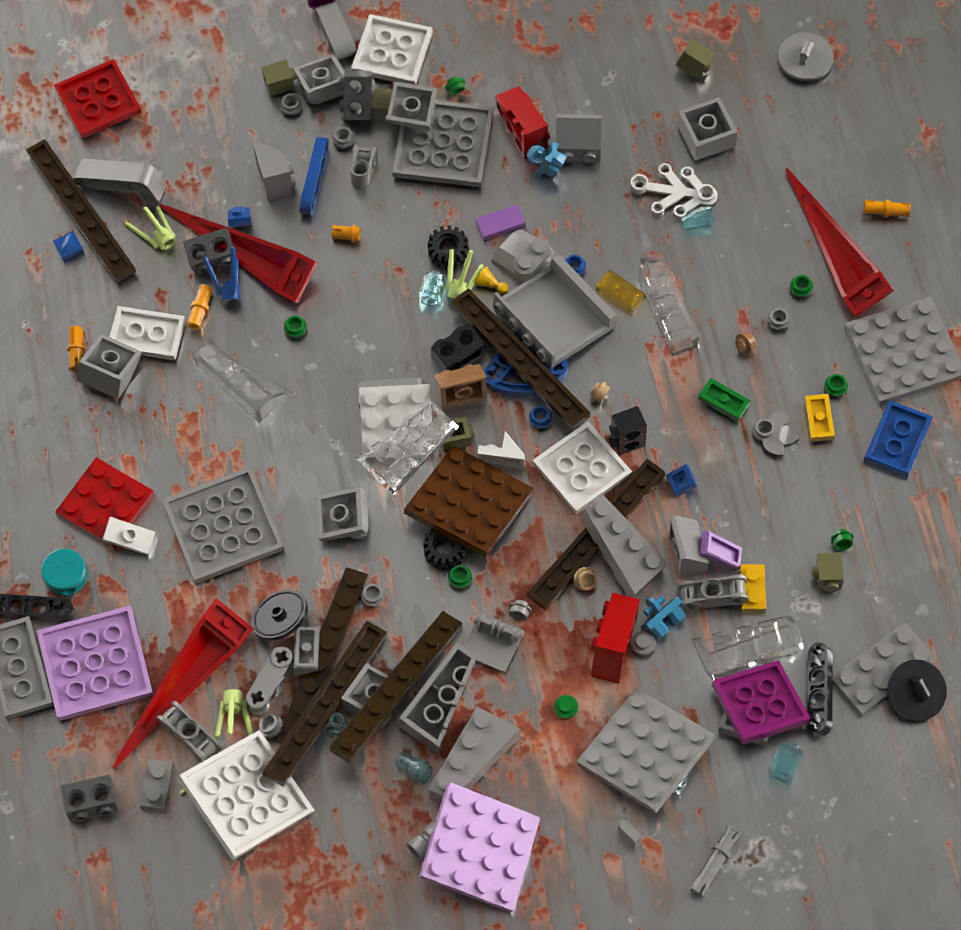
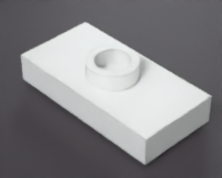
M110 517L102 541L148 555L155 532Z

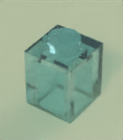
M781 741L770 765L768 775L791 785L802 762L804 751L792 742L785 743Z

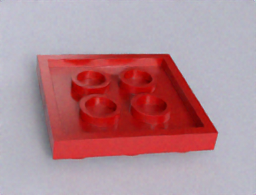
M114 59L54 84V88L81 139L142 113L140 105Z
M96 457L56 509L55 513L56 516L115 549L117 545L102 541L109 518L113 517L133 524L155 494L154 490Z

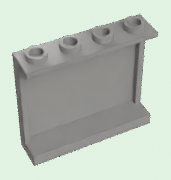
M559 254L551 258L549 268L502 297L498 292L494 294L493 309L496 314L502 316L507 321L510 329L517 332L522 337L525 345L531 347L537 353L539 360L546 363L550 368L558 365L615 328L617 314Z

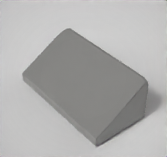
M299 627L295 631L294 676L318 671L319 627Z

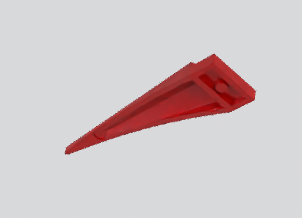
M785 168V172L814 231L840 294L853 315L857 318L894 292V289L880 269L796 176L788 168Z
M160 204L162 209L200 236L227 228L235 247L236 256L239 259V265L276 293L295 303L299 302L318 264L317 261L300 252ZM220 245L218 249L224 252L227 245Z
M215 598L201 617L198 618L117 756L112 768L117 767L160 724L156 719L157 716H162L171 708L173 701L181 704L241 646L254 629L219 599Z

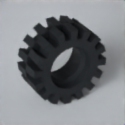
M447 225L445 230L444 226H441L439 232L435 229L433 235L430 234L428 241V255L431 262H434L437 267L441 264V269H445L448 266L449 253L442 252L440 245L452 242L457 246V249L454 251L453 265H456L457 268L460 267V262L465 263L469 252L467 235L465 236L463 230L459 232V228L456 226L452 230L451 225Z
M432 528L429 530V534L426 533L425 541L423 540L424 556H426L427 562H430L432 567L437 565L438 570H442V567H446V571L450 570V566L453 565L454 567L458 565V562L462 564L464 561L463 557H466L467 547ZM442 540H449L454 544V549L449 554H440L436 550L437 543Z

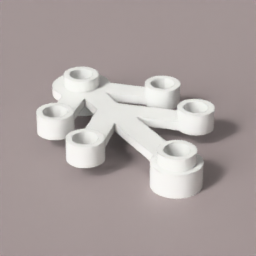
M667 163L659 166L658 175L663 179H667L671 185L651 183L642 174L634 175L630 182V188L635 194L640 195L647 191L669 195L660 202L657 201L652 204L651 213L655 217H661L666 208L684 197L692 199L684 205L675 206L673 216L676 220H684L687 213L697 206H710L717 200L715 188L709 184H702L695 176L694 170L691 167H683L680 178L684 182H690L694 189L686 188L674 174L672 167ZM667 169L669 172L664 173L661 170ZM684 173H690L691 175L685 176ZM656 207H659V208H661L662 210H661V211H656V210H654V209H655ZM677 211H683L684 213H683V214H677L676 212H677Z

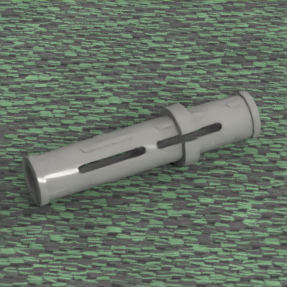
M727 825L718 842L713 844L711 848L713 851L689 888L691 892L694 891L693 894L704 897L721 865L731 855L730 850L741 834L739 831L736 832L737 829Z

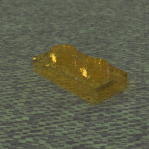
M610 269L596 284L597 291L631 314L646 299V293Z

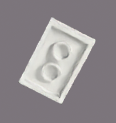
M118 306L110 338L142 351L141 355L176 360L186 321L185 316Z

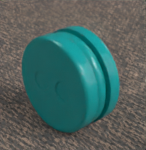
M58 549L51 552L44 559L41 566V575L49 591L59 596H69L77 593L87 581L88 572L84 560L80 554L71 549Z

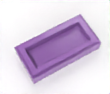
M518 204L475 218L483 240L526 226Z
M710 531L702 532L700 555L736 571L740 569L742 547Z

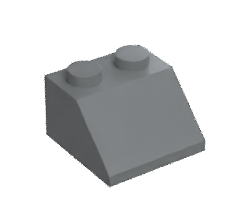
M557 114L556 143L559 144L557 151L567 155L564 162L584 161L592 163L600 161L602 115Z
M257 140L252 141L256 166L267 202L293 195L292 186H295L296 183L291 161H286L283 152Z
M100 333L79 361L77 381L118 399L129 385L142 351Z
M673 515L670 516L668 537L679 578L707 573L708 564L711 563V560L700 555L702 532H704V529L699 528L697 520Z

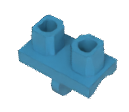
M553 141L547 151L538 145L532 146L527 153L528 160L534 165H540L534 173V176L540 178L543 173L554 178L558 170L561 169L567 155L557 151L558 143Z
M649 596L645 600L648 607L643 612L646 616H649L652 612L654 615L641 625L640 628L645 632L650 631L657 639L663 637L669 629L662 619L667 616L675 625L686 617L684 611L679 606L682 603L680 598L671 599L666 605L661 607L660 605L665 602L662 596L656 600Z

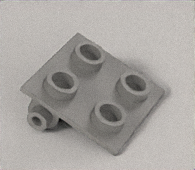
M480 613V615L475 617V625L464 648L477 656L476 661L505 673L525 631Z

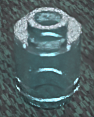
M430 271L424 274L419 292L421 303L427 306H436L441 301L446 283V278L442 273Z

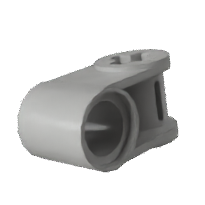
M354 145L350 165L351 183L354 187L363 189L369 186L377 161V147L369 149Z

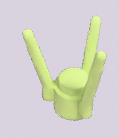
M146 206L143 207V210L156 227V230L153 232V239L130 223H124L126 227L149 242L155 250L159 248L167 250L176 241V235L172 232L160 207H156V210L164 227L160 226Z
M450 249L447 284L445 287L448 290V297L455 299L468 288L471 290L484 267L483 264L479 265L468 286L464 282L473 255L472 250L468 252L460 279H454L452 283L454 250Z
M230 689L223 692V701H220V712L215 731L216 738L220 735L225 711L228 713V735H232L234 714L240 712V709L243 712L248 735L253 734L247 710V701L243 699L242 691Z

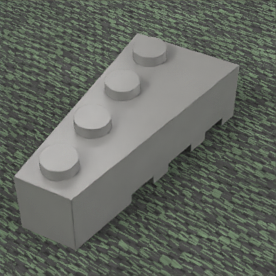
M603 494L599 495L579 516L593 541L599 546L603 558L609 563L617 582L621 584L626 592V596L634 597L668 564Z
M456 643L399 718L398 727L436 754H438L477 656L459 643Z
M476 707L429 788L430 799L441 804L446 786L450 782L471 790L473 785L481 777L483 778L489 772V769L506 754V751L521 739L520 728Z

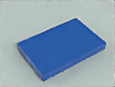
M889 400L863 461L908 478L933 416Z

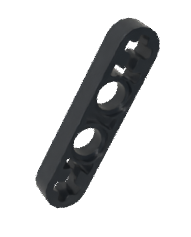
M0 594V618L21 619L29 616L31 620L67 622L75 614L72 602L66 598ZM14 602L22 603V608L18 612H11L9 607ZM36 604H45V611L41 614L34 613L33 608ZM51 604H53V608H54V609H52V614H50V613H51V606H50ZM66 606L67 610L64 611V614H60L59 610Z
M817 642L809 648L807 669V712L811 718L807 726L810 731L818 736L828 734L833 724V653L828 646L821 642ZM825 672L824 680L816 683L815 678L817 674ZM819 695H824L825 701L823 704L816 706V698ZM820 719H822L824 722L819 725V728L816 727V724H819Z

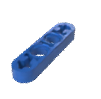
M317 137L315 140L301 196L300 214H313L329 148L328 138Z

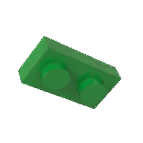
M712 378L709 379L698 395V400L737 422L747 410L751 401Z

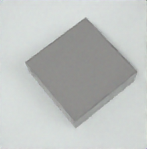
M625 819L618 824L617 833L634 850L641 845L642 835Z

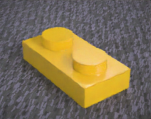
M829 394L805 396L811 442L834 440L835 433Z
M740 564V575L747 577L745 590L746 595L749 596V601L741 605V613H765V564Z

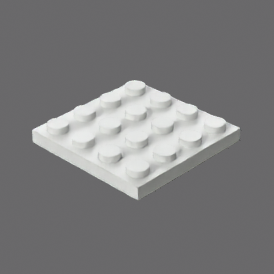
M260 730L185 771L177 778L232 861L314 812L313 807L292 777L282 787L263 775V770L275 752Z

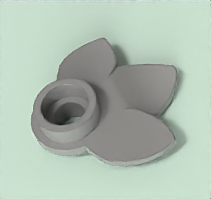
M775 412L767 419L758 420L752 430L754 437L762 441L764 449L777 456L784 455V446L791 445L799 439L798 433L786 425L789 420V414L783 412ZM766 429L768 433H761L760 430Z

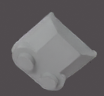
M334 53L305 65L294 67L297 79L309 103L320 104L344 94V91H340V78H344L345 71Z
M393 82L392 97L385 121L410 127L417 134L427 133L432 126L438 89Z
M520 229L513 232L501 244L493 256L492 262L523 284L539 274L551 262V258L556 256V252L551 249L550 244L546 240L537 239Z
M360 486L316 496L319 525L318 539L320 541L344 537L360 539L366 535L369 529L368 506L364 491Z
M366 663L342 696L341 704L350 714L355 716L388 675ZM390 716L381 725V727L385 726L389 722Z

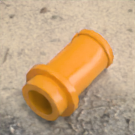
M333 224L332 229L334 231H331L332 239L351 240L352 243L360 240V227L356 225L350 227Z

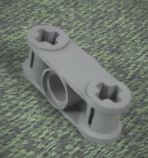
M731 575L721 578L680 582L677 585L682 601L679 606L683 611H694L702 608L745 604L749 601V596L746 595L745 590L747 577L744 575ZM711 590H718V593L714 596L707 595Z
M278 647L273 650L247 693L246 701L253 715L263 716L269 711L293 671L294 661L292 653L288 648Z
M176 701L171 703L172 707L162 716L156 717L162 727L173 734L200 762L209 759L217 750L221 751L223 749L221 743L197 723ZM188 730H195V733L191 736L184 735Z

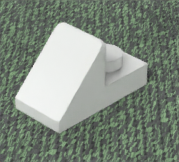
M506 432L502 448L492 444L479 445L478 460L493 466L525 469L524 453Z

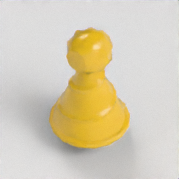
M487 266L483 268L476 280V286L497 288L498 293L502 295L507 293L509 289L507 283H499Z

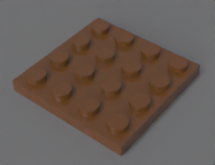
M451 447L406 505L404 514L474 552L487 557L532 496L534 488L484 461L478 460V458L457 447Z

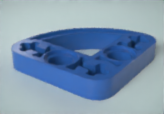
M518 333L514 334L521 342L523 341ZM527 347L533 354L535 353L531 347ZM498 353L484 369L486 387L496 393L511 397L538 395L527 383L505 382L513 372V369L510 365H504L500 362L502 357ZM566 360L555 366L561 365L562 370L557 369L554 371V367L546 366L560 382L568 373V363ZM497 372V380L493 378V379L490 381V380H489V375H490V376H494L495 373Z

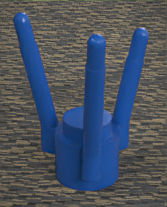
M231 247V281L222 282L223 287H220L213 268L205 256L203 260L215 286L216 296L222 295V301L240 298L239 259L236 258L235 247Z

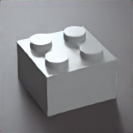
M720 97L678 111L677 126L695 161L736 146L738 132Z

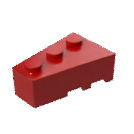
M520 86L495 95L496 109L523 158H527V153L532 146L538 145L542 146L545 150L548 149V139H550L548 124L532 104L528 94L524 93Z
M612 592L610 601H605L602 615H605L604 619H599L596 630L599 636L593 637L590 649L594 651L591 677L619 684L622 665L625 663L626 652L638 617L640 599Z

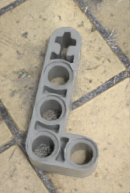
M83 159L74 177V181L80 187L134 192L144 203L152 206L159 205L167 185L153 166L135 162Z

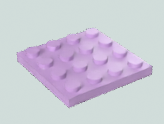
M131 605L37 630L58 721L153 696Z
M448 783L419 878L507 912H513L540 817L454 783Z

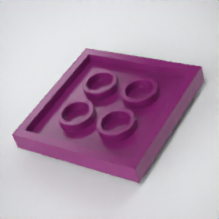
M779 660L712 681V688L742 745L809 724L811 718Z

